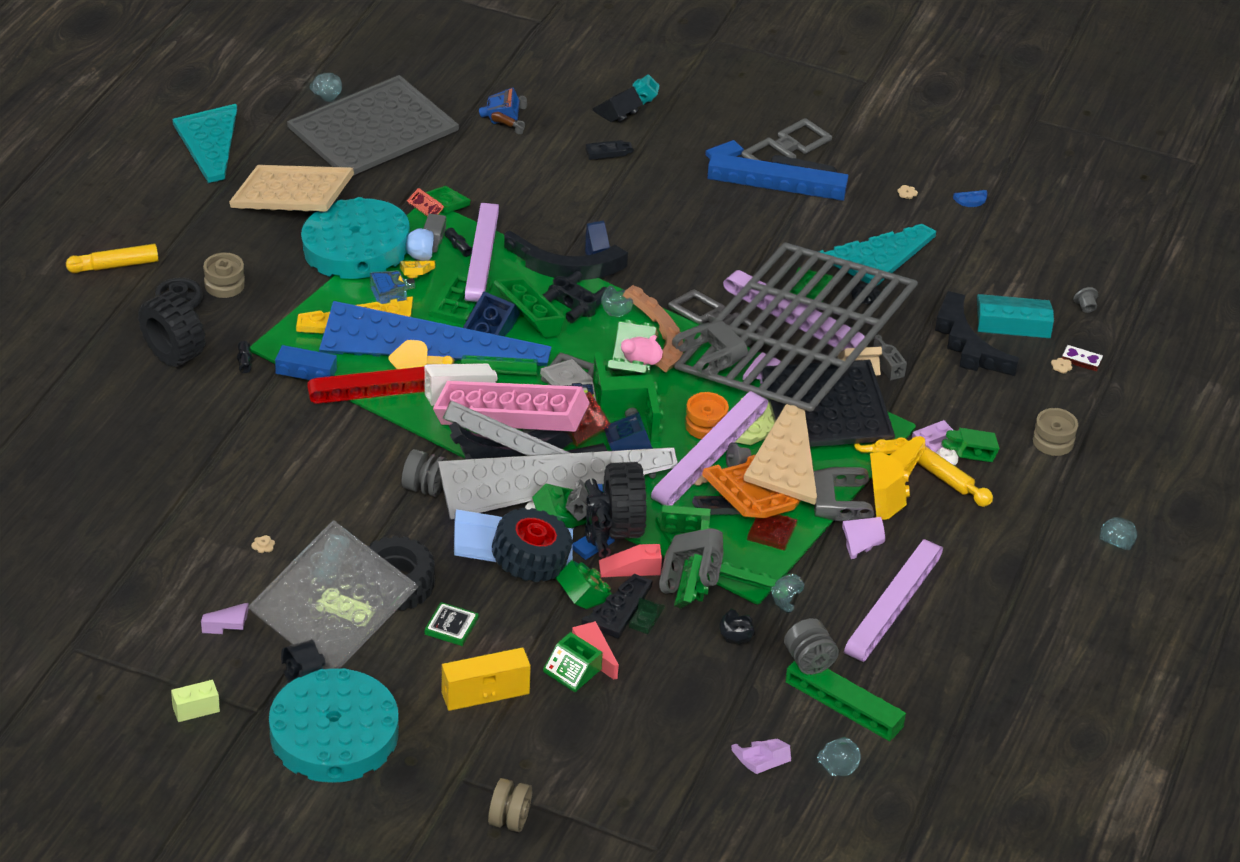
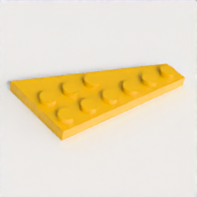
M413 296L407 297V300L397 302V299H392L390 303L385 304L373 302L356 306L411 317ZM315 311L298 314L296 331L324 333L330 312Z

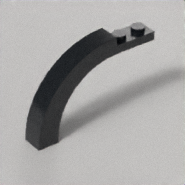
M510 230L504 233V248L526 261L525 267L545 276L553 278L558 276L568 277L575 271H579L583 275V280H589L614 274L627 267L628 252L616 245L596 254L563 256L544 251Z

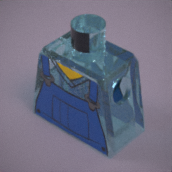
M400 271L370 273V288L376 301L381 304L390 303L392 299H397V302L407 299V290L415 289L414 279H403Z

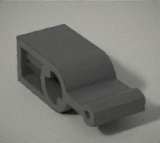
M429 213L424 229L433 232L432 252H437L446 230V216Z
M876 335L873 347H882V355L879 356L882 371L889 380L905 377L907 365L905 359L894 346L885 344L881 335Z
M581 479L576 481L575 489L569 494L566 508L578 521L586 516V498L588 496L585 483Z

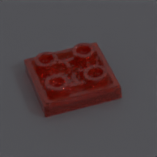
M779 514L767 518L756 517L748 533L747 540L785 551L797 526V519Z

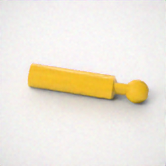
M156 244L94 252L89 255H73L67 259L66 267L71 273H79L88 270L97 271L158 262Z
M926 446L917 462L920 466L962 495L972 494L979 506L985 507L991 504L993 495L989 489H978L974 486L975 479Z

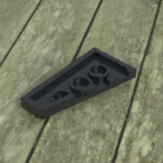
M633 574L618 587L616 593L610 594L601 606H596L593 609V613L589 616L586 615L582 619L581 625L596 621L602 633L619 639L651 589L653 580Z

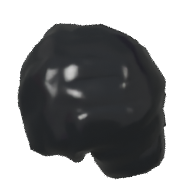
M730 609L719 623L722 636L726 642L740 645L750 642L756 633L752 618L749 615L739 616V613L734 609Z

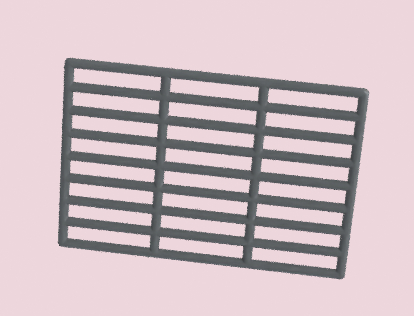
M785 242L713 320V322L723 321L751 289L760 291L730 325H727L744 342L748 339L757 341L750 348L748 354L736 364L726 377L717 375L719 371L703 376L697 370V365L704 356L717 351L713 346L704 353L693 367L685 363L701 345L685 351L675 363L674 368L746 392L752 391L759 396L812 412L915 289L918 282L914 279ZM786 250L795 252L766 285L757 283ZM802 255L810 257L782 290L773 288ZM818 259L826 261L798 295L790 293L792 288ZM834 264L843 266L814 300L806 298L808 293ZM849 269L858 271L831 304L822 302ZM866 273L874 275V278L847 309L838 307ZM882 278L891 280L864 314L854 312ZM898 283L908 285L880 319L871 317ZM767 294L776 296L747 330L738 328ZM783 299L792 301L763 335L754 333ZM800 303L808 306L779 340L770 338ZM816 308L824 310L796 345L786 343ZM832 313L841 315L812 350L803 348ZM848 318L857 320L829 355L820 353ZM865 323L874 325L845 361L836 358ZM764 344L773 346L743 382L733 380ZM780 349L789 351L759 387L750 385ZM797 354L806 356L776 393L767 390ZM724 356L719 360V363L725 359ZM814 359L822 361L820 366L793 398L784 396L786 391ZM830 364L839 367L810 403L800 401Z

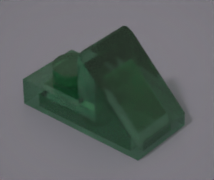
M639 598L638 610L631 619L629 628L649 634L665 605L646 598Z

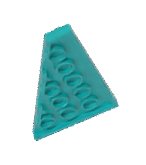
M236 104L173 119L175 129L208 183L225 179L237 115Z
M919 224L914 227L904 228L899 233L894 234L892 231L870 237L865 242L859 243V241H854L843 246H836L834 250L827 252L821 250L820 252L893 273L935 238L936 231L924 224ZM834 264V266L838 267L839 269H841V268L843 267V266H839V265ZM849 269L847 273L855 276L858 271ZM866 273L861 280L869 283L874 278V275Z

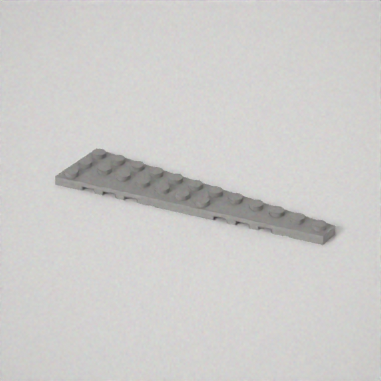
M674 447L437 461L450 519H455L456 509L481 513L532 501V497L546 483L573 490L575 489L576 481L579 479L584 483L590 479L592 485V479H595L597 484H604V471L609 463L638 462L642 465L643 474L674 468L678 464Z

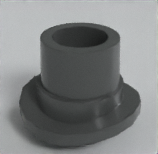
M1093 287L1083 288L1075 294L1073 300L1075 303L1080 304L1083 312H1092L1097 309L1096 299L1098 291Z
M731 442L726 453L727 467L746 463L747 458L751 456L750 449L741 448L737 443Z

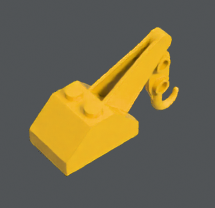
M916 436L910 441L905 438H897L894 440L881 439L872 445L854 444L857 451L870 453L876 517H881L882 520L889 519L907 505L906 497H910L909 485H905V483L909 482L908 477L921 454L926 449L925 438L922 436Z

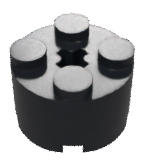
M312 639L287 646L281 651V663L286 664L287 670L284 671V674L289 683L298 677H303L323 669L322 666L326 664L324 655L322 653L319 654L316 644Z

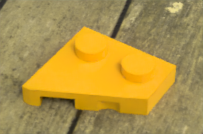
M435 260L400 261V269L408 278H417L418 275H423L435 268Z

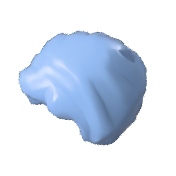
M419 228L408 235L406 250L413 259L418 261L431 259L434 241L433 232Z

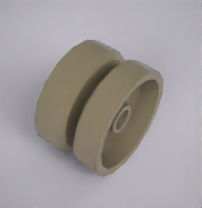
M218 253L206 259L203 266L204 284L209 294L219 298H228L241 293L245 286L244 263L239 256L232 253Z
M1049 408L1040 412L1036 419L1033 434V443L1036 448L1052 456L1068 454L1075 444V436L1078 429L1076 417L1067 410L1060 408Z
M500 778L491 800L489 825L502 827L506 823L508 830L521 832L531 804L532 785L519 783L514 787L512 780Z

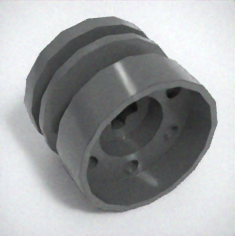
M413 449L404 465L402 487L415 492L421 488L422 494L427 495L429 493V496L437 497L443 488L437 461H448L447 458L441 456L438 458L437 455H432L429 458L428 453Z
M809 618L802 620L790 628L785 635L784 644L801 672L813 675L828 669L838 657L839 649L832 637L829 636L823 623L818 619Z

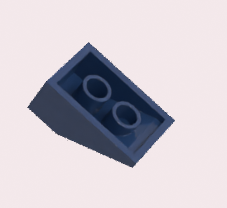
M483 291L463 328L505 337L514 326L520 312L515 304Z
M639 412L603 426L612 451L653 449Z

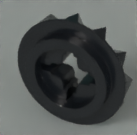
M865 282L863 284L858 283L853 288L851 295L854 300L868 284ZM875 286L864 299L863 304L873 303L880 295L878 286Z

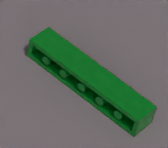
M795 661L787 668L786 683L889 742L904 727L906 716L904 711L834 673L830 669L813 675L801 672Z

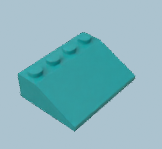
M977 295L978 332L1051 338L1054 315L1050 300Z

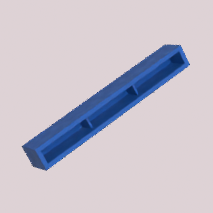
M712 153L708 167V179L843 201L848 183V174Z

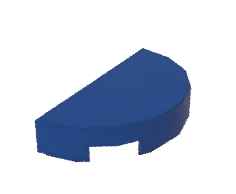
M987 190L954 193L953 199L962 206H981L987 199Z

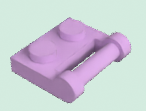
M943 420L914 431L912 438L916 436L924 437L926 446L936 453L943 447L941 445L943 439H948L946 438L947 431H953V429Z

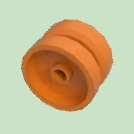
M700 392L693 395L687 402L686 430L690 435L703 439L729 412L728 402L724 397L716 393Z

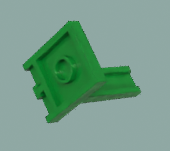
M662 505L660 530L668 533H689L713 529L709 528L711 509ZM700 579L699 582L696 581L697 594L695 599L703 602L704 594L708 595V587L704 586Z
M694 554L693 557L690 556L688 560H685L674 607L683 608L695 600L697 594L695 585L696 581L699 582L700 580L699 570L702 555ZM722 562L719 573L721 577L765 590L774 587L777 581L772 579L769 574L759 573L758 575L752 573V570L749 568H734L733 564L728 562Z

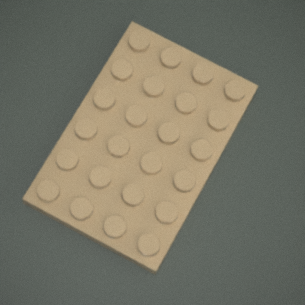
M257 165L229 201L231 208H253L256 210L328 211L354 175L353 168Z

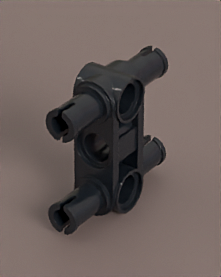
M575 271L568 277H555L548 291L542 294L549 302L557 300L572 309L566 313V319L570 323L575 322L581 316H594L601 302L609 298L611 294L607 287H602L594 294L578 285L577 283L583 280V275L579 271Z
M588 479L584 484L588 492L586 498L585 535L587 542L596 546L598 555L604 558L602 551L605 557L611 554V549L607 543L609 527L613 523L609 515L611 508L608 493L599 490L595 479H592L593 485L590 479Z

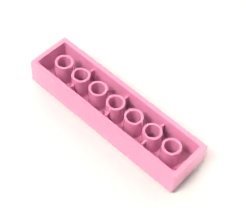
M447 381L433 410L442 425L452 424V422L443 419L449 402L452 400L513 428L576 432L589 405V401L583 388L578 386Z

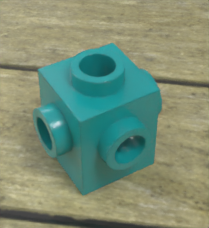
M649 74L642 79H637L633 83L643 104L652 101L658 94L660 85Z

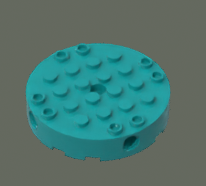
M362 197L338 200L331 205L328 211H316L303 225L301 237L304 256L311 267H316L318 272L327 276L332 274L340 275L342 279L371 277V273H384L386 268L392 265L395 267L400 261L404 260V255L408 253L406 243L407 237L410 234V227L406 214L391 203Z
M345 668L320 669L294 679L277 694L269 713L270 742L275 755L283 761V765L295 774L298 772L308 776V779L314 781L345 782L361 778L364 773L372 769L375 771L387 761L390 753L395 750L398 741V707L393 695L382 683L373 677Z

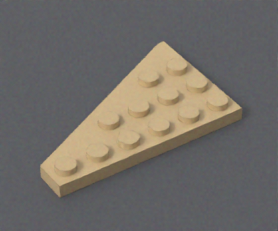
M786 404L744 474L743 481L815 505L817 493L805 410Z

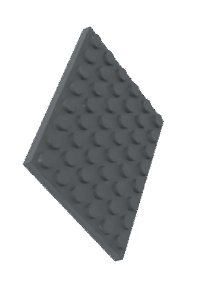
M400 75L287 121V127L332 167L353 168L354 175L459 130L458 123Z

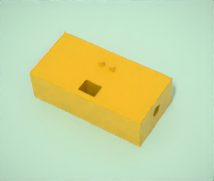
M524 648L442 664V695L448 711L529 694L530 663Z

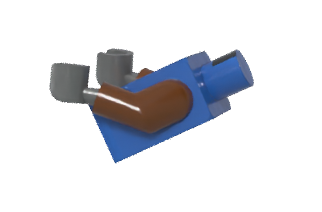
M514 88L488 97L487 106L479 108L480 116L482 118L489 116L493 124L504 123L510 127L514 126L517 134H523L525 123L523 121L515 122V120H518L519 108H527V98L525 96L518 98Z

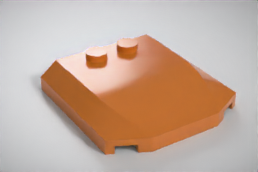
M756 455L749 456L746 463L722 469L720 465L703 469L702 476L745 517L767 518L794 510L801 502V500L743 481L744 474Z

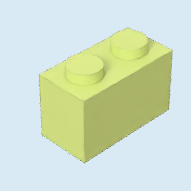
M213 680L171 690L172 705L178 722L220 712L219 695Z

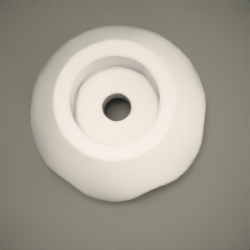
M942 447L936 452L951 464L956 465L958 463V455L955 450Z

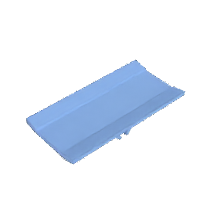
M456 509L454 555L496 562L492 554V542L502 517ZM568 528L573 540V529ZM572 548L566 565L573 560Z

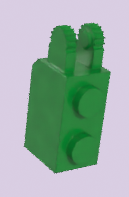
M959 428L958 431H947L946 438L948 439H943L941 443L943 448L955 450L961 458L993 462L1000 449L995 433Z

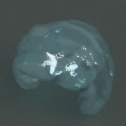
M322 73L315 77L309 87L314 94L320 95L324 101L332 102L342 90V81L339 76L333 73Z
M608 286L604 291L601 304L608 315L621 317L630 313L633 299H626L623 296L625 290L616 292L613 286Z
M1114 517L1106 521L1100 529L1101 540L1125 550H1130L1137 539L1135 525L1122 517Z
M788 574L778 579L775 586L772 587L774 602L783 611L790 613L795 608L789 602L792 601L795 593H801L804 590L805 585L798 575Z
M846 737L827 743L825 749L821 750L817 756L818 762L833 776L853 774L861 760L860 750L857 745Z

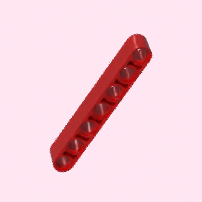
M424 366L320 377L309 380L307 388L310 401L313 403L425 392Z

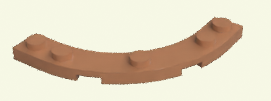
M632 285L625 290L623 296L647 314L653 322L659 323V331L666 342L662 350V358L655 365L664 372H667L674 367L683 354V351H679V349L672 345V340L680 333V329L668 313L658 304L656 299L646 295L641 288ZM683 340L679 342L678 346L683 344Z

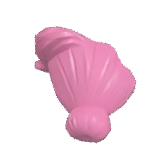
M656 335L651 336L649 339L645 337L625 339L621 343V350L624 352L625 358L631 363L635 360L644 362V365H653L660 361L663 353L660 345L656 342Z

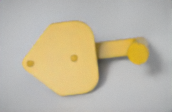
M416 340L405 341L389 356V361L396 369L422 367L427 364H454L455 362L454 358L450 356H427L428 349L426 344Z

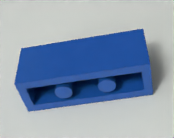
M282 345L275 359L276 374L307 380L334 376L337 370V355Z

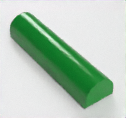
M463 355L461 364H489L491 369L496 371V374L537 376V359Z

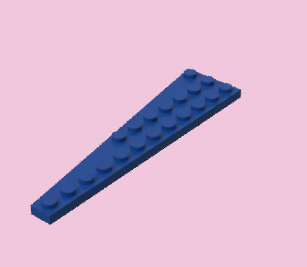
M333 301L319 352L327 354L354 353V355L371 354L380 357L381 355L390 356L407 340H416L426 344L428 349L427 356H450L455 361L457 359L462 360L463 355L537 359V366H547L551 353V346L337 301Z

